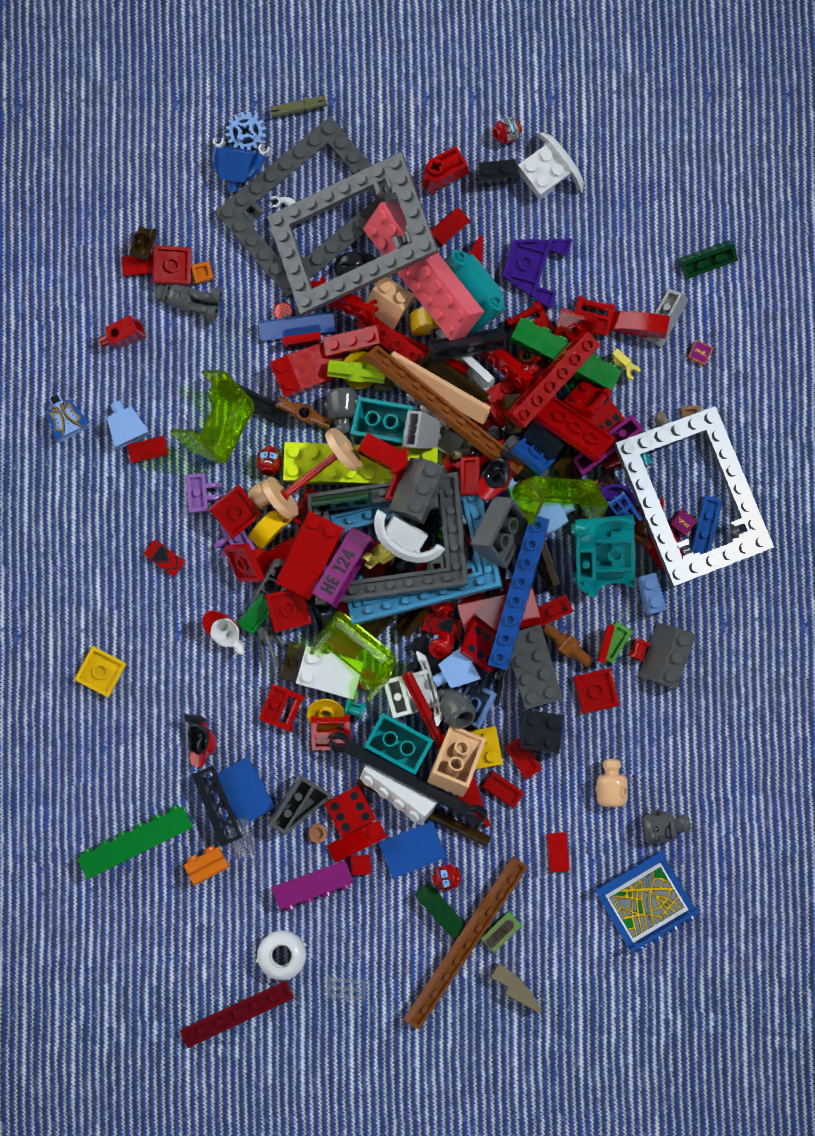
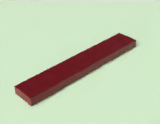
M285 980L181 1029L180 1033L187 1048H190L295 997L288 981Z

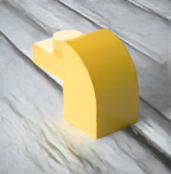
M424 307L414 310L409 316L411 337L430 335L431 329L440 328Z
M274 509L262 518L248 538L263 549L274 540L276 535L292 519L289 520L283 517Z

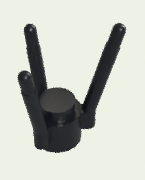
M495 667L494 671L490 673L487 671L477 690V694H480L490 675H492V679L498 681L495 705H499L501 696V709H504L508 671Z

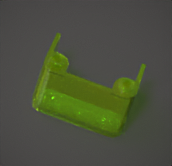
M202 370L201 373L212 384L208 392V398L214 405L199 435L194 430L171 429L170 433L188 451L216 463H225L232 454L254 411V402L225 370Z
M533 476L516 483L512 490L513 496L530 525H534L544 502L580 504L588 519L603 517L609 505L596 483L590 479L580 480Z
M340 611L331 618L315 639L309 652L311 655L316 650L321 654L333 652L360 674L361 687L369 690L367 697L369 702L389 682L396 663L395 655L358 624L353 625L351 618Z

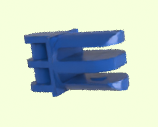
M621 491L622 494L619 496L615 495L612 501H607L616 516H621L623 513L631 515L628 511L630 508L639 521L643 520L624 491ZM623 499H626L627 501L624 504L620 502ZM618 503L620 506L615 509L613 506Z

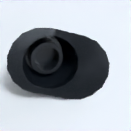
M343 253L335 261V274L339 277L376 258L368 253Z
M312 598L311 600L306 599L315 616L321 634L325 635V629L338 623L336 609L330 605L316 606Z

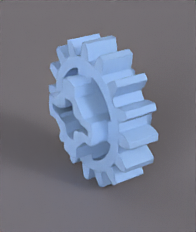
M241 112V117L235 114V120H229L231 126H226V131L229 132L226 134V138L230 139L228 141L229 145L234 144L233 147L248 150L254 148V150L258 151L257 145L263 144L261 139H266V134H264L266 127H262L264 125L263 120L258 121V115L252 117L251 112L248 113V116ZM256 126L259 130L258 135L254 132ZM234 130L238 133L237 139L234 137Z

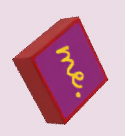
M681 510L670 526L685 537L697 521Z

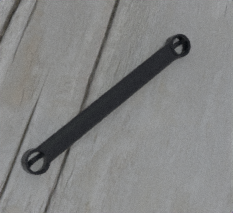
M337 731L331 735L328 744L334 752L349 754L462 814L474 826L483 825L488 813L483 806L479 804L471 805L428 783L426 780L350 741L348 735L344 732ZM333 739H341L345 745H337ZM471 812H478L483 818L477 819Z

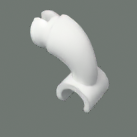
M273 196L270 201H279L277 205L272 206L274 209L279 208L281 204L289 206L296 202L290 197L279 198Z

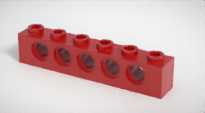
M588 331L578 333L504 415L516 428L526 427L596 351L600 344Z

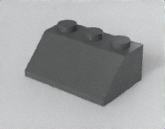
M410 458L388 511L424 525L446 474L445 467L427 459Z
M495 496L470 544L480 556L507 569L527 528L529 519L513 498Z
M657 623L638 677L676 690L696 634L677 627Z

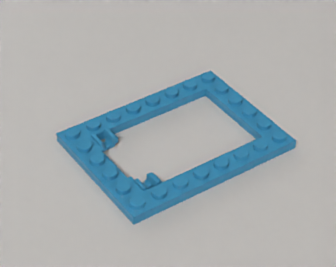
M479 495L461 496L462 515H464L465 520L468 522L471 540L486 513L484 500ZM391 503L348 510L330 515L331 522L343 527L345 532L350 531L351 527L361 529L374 525L377 510L386 514L384 522L390 521L395 513L388 511ZM474 549L475 555H473V560L467 561V569H472L473 572L468 574L469 586L348 602L351 622L353 625L501 588L503 586L498 565L483 558Z

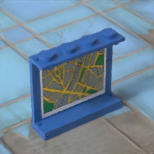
M663 851L657 852L594 890L631 952L635 951L638 953L646 948L645 944L650 941L653 943L663 938V933L667 931L669 933L674 932L680 928L678 924L694 920L696 918L695 914L699 913L670 867Z

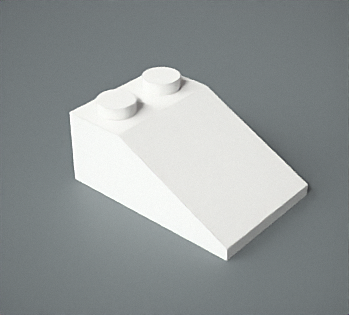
M306 646L296 684L354 700L364 663Z

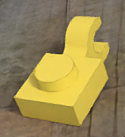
M618 348L612 353V363L616 364L619 369L622 367L626 370V377L632 381L634 377L630 374V371L634 370L639 374L640 368L632 364L631 360Z
M380 543L372 548L371 552L365 553L362 557L367 561L364 565L371 569L377 563L385 564L396 556Z

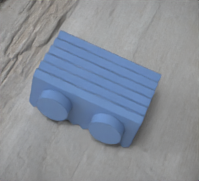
M657 573L638 577L636 580L646 615L650 616L664 612L667 607L665 606L666 603H664L665 600L663 599L664 596L662 595L663 592H661Z

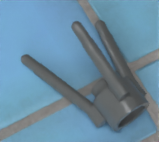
M271 625L264 626L257 630L259 636L256 637L259 643L262 665L266 664L264 643L268 645L274 663L278 666L279 663L271 642L275 641V637L284 652H286L287 647L278 633H274Z

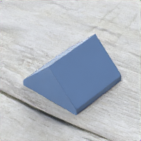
M470 682L464 694L466 693L468 698L471 699V703L476 711L475 719L470 725L479 729L497 694L486 688H483L480 694H477L479 685Z

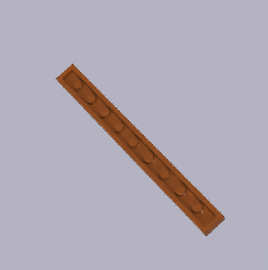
M378 345L364 358L490 460L493 461L501 458L499 452L503 448L509 451ZM513 454L514 460L510 467L512 477L515 478L526 464Z
M512 856L403 1019L404 1021L420 1030L527 870V865Z

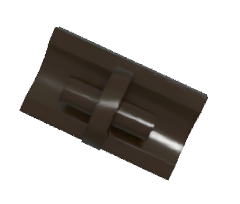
M139 226L134 235V241L129 252L130 256L136 257L137 261L147 262L158 230Z

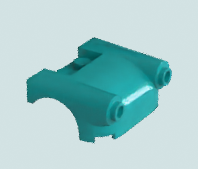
M453 250L444 261L484 310V313L469 331V333L478 332L490 321L504 313L506 309L502 297L504 293L474 255H469L460 250Z
M634 514L575 520V524H571L572 535H576L577 572H573V584L577 583V587H580L589 597H597L598 590L608 584L619 583L635 587Z

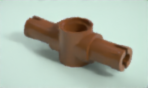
M281 396L275 406L290 413V416L295 417L299 422L313 423L326 430L329 429V424L332 422L330 418L318 414L310 405L294 403ZM300 409H306L309 412V416L302 418L299 415Z
M549 623L542 630L543 634L555 642V649L566 658L574 657L586 668L594 660L581 649V643L569 633H561Z

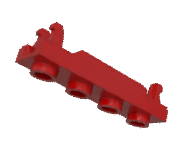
M321 277L317 282L311 281L312 288L326 283V278ZM352 293L328 304L332 308L339 309L348 315L355 316L361 321L371 324L376 322L377 317L375 313L379 311V307L374 306L378 303L376 299L367 304L362 301L361 297Z
M378 318L374 324L361 321L360 319L356 323V326L360 329L375 325L379 326L382 346L391 353L395 351L417 365L426 356L425 353Z
M504 349L477 354L524 392L530 387L531 382L536 380L532 376L537 372L535 369L526 372L522 369V364Z

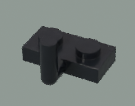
M424 634L410 644L409 647L415 654L418 651L426 656L432 676H434L441 670L438 664L444 659L434 658L429 653V639ZM418 659L409 664V668L412 671L421 666Z

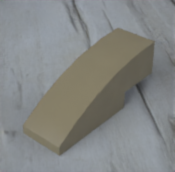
M497 963L491 978L507 986L504 994L540 1013L541 1008L528 987L513 972Z

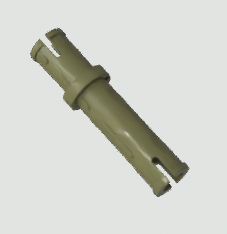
M325 95L309 99L304 97V100L270 106L272 118L302 111L311 112V109L327 107Z

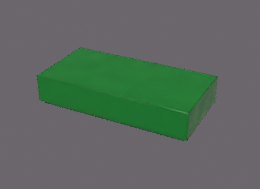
M263 594L259 595L237 621V625L251 635L256 632L270 615L267 600Z

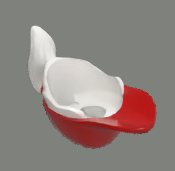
M210 610L205 612L202 618V625L209 637L218 645L234 647V651L237 654L244 655L245 645L239 640L237 623L231 617L219 611Z

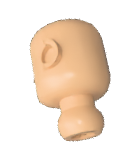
M605 759L603 761L605 774L598 777L595 787L597 802L604 807L624 806L628 800V780L625 775L619 774L621 762L618 759Z

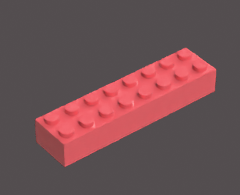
M396 200L381 202L363 228L383 255L396 250L392 238L396 235L403 236L406 231L405 226L407 222L400 204ZM438 253L397 272L450 341L466 337L484 313L481 306Z

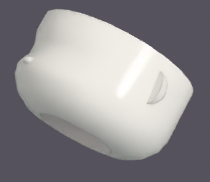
M287 930L274 931L260 943L256 963L259 964L261 970L268 977L275 980H290L305 965L307 944L303 943L301 938L293 932ZM285 946L290 950L291 959L287 964L281 965L274 961L273 951L276 947Z

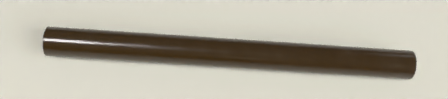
M358 778L356 782L357 785L378 794L374 789L366 786L363 783V781ZM434 809L427 818L485 847L488 846L491 840V836Z

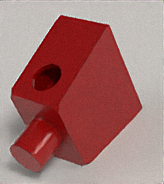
M131 315L106 326V334L98 337L103 348L109 345L122 348L147 338L141 321Z

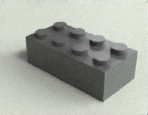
M541 624L519 630L510 662L525 710L563 699Z

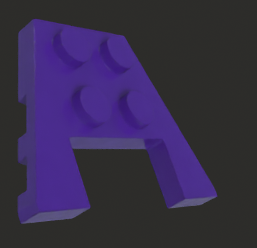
M573 239L513 240L502 277L551 310L556 292L538 287L547 254L550 251L568 257Z

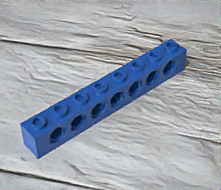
M530 514L489 658V666L507 671L509 669L550 519Z

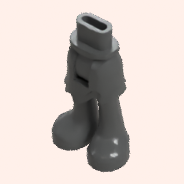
M158 285L155 299L185 312L191 313L193 311L206 316L207 321L215 323L219 314L218 306L222 302L223 288L216 287L212 292H202L185 285ZM191 298L204 301L213 305L206 306L202 304H197L192 302Z

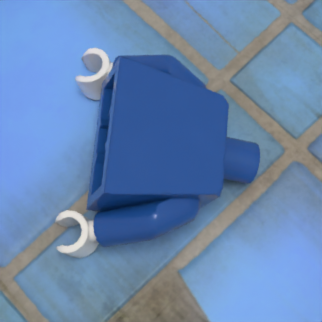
M214 138L213 144L215 147L213 148L211 162L216 173L219 174V178L229 180L228 191L238 192L240 182L245 183L249 179H253L261 169L265 157L270 154V148L268 146L266 151H261L263 144H260L258 147L259 154H257V151L226 146L223 138L221 143L217 144L218 140Z

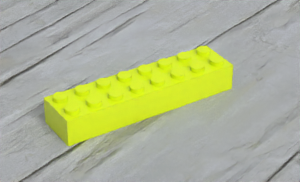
M285 442L284 483H295L330 456L333 451L329 444ZM352 444L358 452L360 445ZM393 446L401 451L403 449L402 446ZM405 447L407 448L408 461L410 458L427 459L435 463L438 461V447ZM359 455L362 466L356 471L348 469L337 459L306 484L365 486L391 482L393 474L390 473V470Z

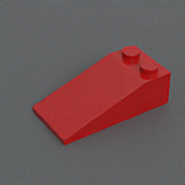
M324 342L285 355L269 363L284 398L289 400L338 379L337 377L327 376L329 360L344 362L345 358L349 355L346 353L328 358L325 354Z
M309 511L275 583L311 600L313 586L318 580L320 581L325 566L332 560L334 551L338 548L346 533L345 529Z

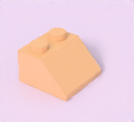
M385 277L377 282L366 303L368 304L376 299L378 303L374 306L379 307V311L375 313L376 317L394 330L414 302L415 295L389 277Z

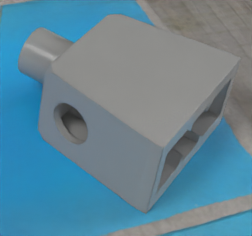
M408 410L402 447L436 448L438 441H441L444 437L443 431L440 430V420L422 411Z

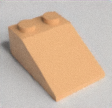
M449 726L427 782L463 797L469 788L486 739L464 729H456Z

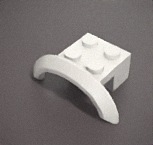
M539 132L537 136L542 142L545 141L548 144L518 164L517 172L539 201L554 191L555 185L569 175L573 176L576 187L582 193L584 181L570 156L555 138L549 134Z
M377 510L374 520L376 535L382 545L395 556L406 561L422 563L437 558L445 550L444 547L436 544L431 550L420 553V549L428 534L395 514L385 528L386 514Z
M416 651L423 671L413 673L430 709L433 708L436 726H439L443 716L439 709L440 701L435 682L432 678V672L426 656ZM402 676L383 681L394 719L419 712Z

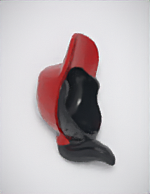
M505 448L499 452L501 458L495 459L487 465L477 484V493L483 500H490L500 492L505 491L512 480L510 465L514 457Z
M185 713V721L191 724L188 731L190 762L194 767L202 768L206 757L214 754L216 751V737L207 728L206 719L203 716Z

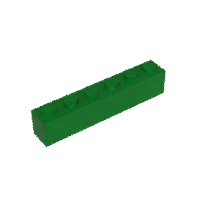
M521 317L508 342L536 357L540 355L543 358L542 360L551 364L569 344L568 339L552 334L551 330L546 327L535 325V322L529 318ZM593 353L573 376L602 389L608 388L612 391L622 370L618 369L616 364L607 363L601 360L602 358L599 355Z
M175 805L168 809L169 813L163 816L159 813L151 817V822L147 824L141 822L133 826V831L127 833L125 830L115 835L117 839L111 842L107 839L98 844L99 848L93 851L89 848L81 852V857L77 859L86 878L91 879L194 828L185 806L179 807V805Z

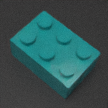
M358 397L350 434L356 438L364 439L368 432L388 444L402 446L408 410H418L410 405Z
M382 713L364 748L416 775L434 740Z

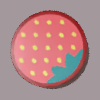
M286 302L278 303L274 308L275 318L292 317L293 310L291 305Z

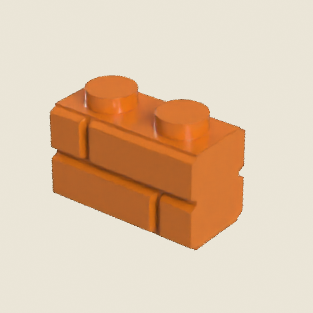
M213 845L205 849V854L198 857L195 854L186 859L188 863L184 864V867L194 886L230 868L220 847L215 848Z

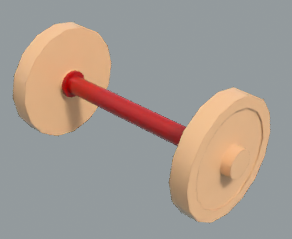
M331 428L325 434L333 453L287 489L273 477H268L262 482L266 497L283 517L291 520L299 514L298 506L292 494L337 459L352 471H356L362 466L357 450L338 429Z

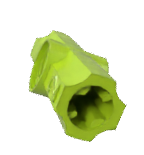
M329 360L327 373L329 377L344 378L354 382L368 381L384 384L385 375L373 365H366V363L356 361Z

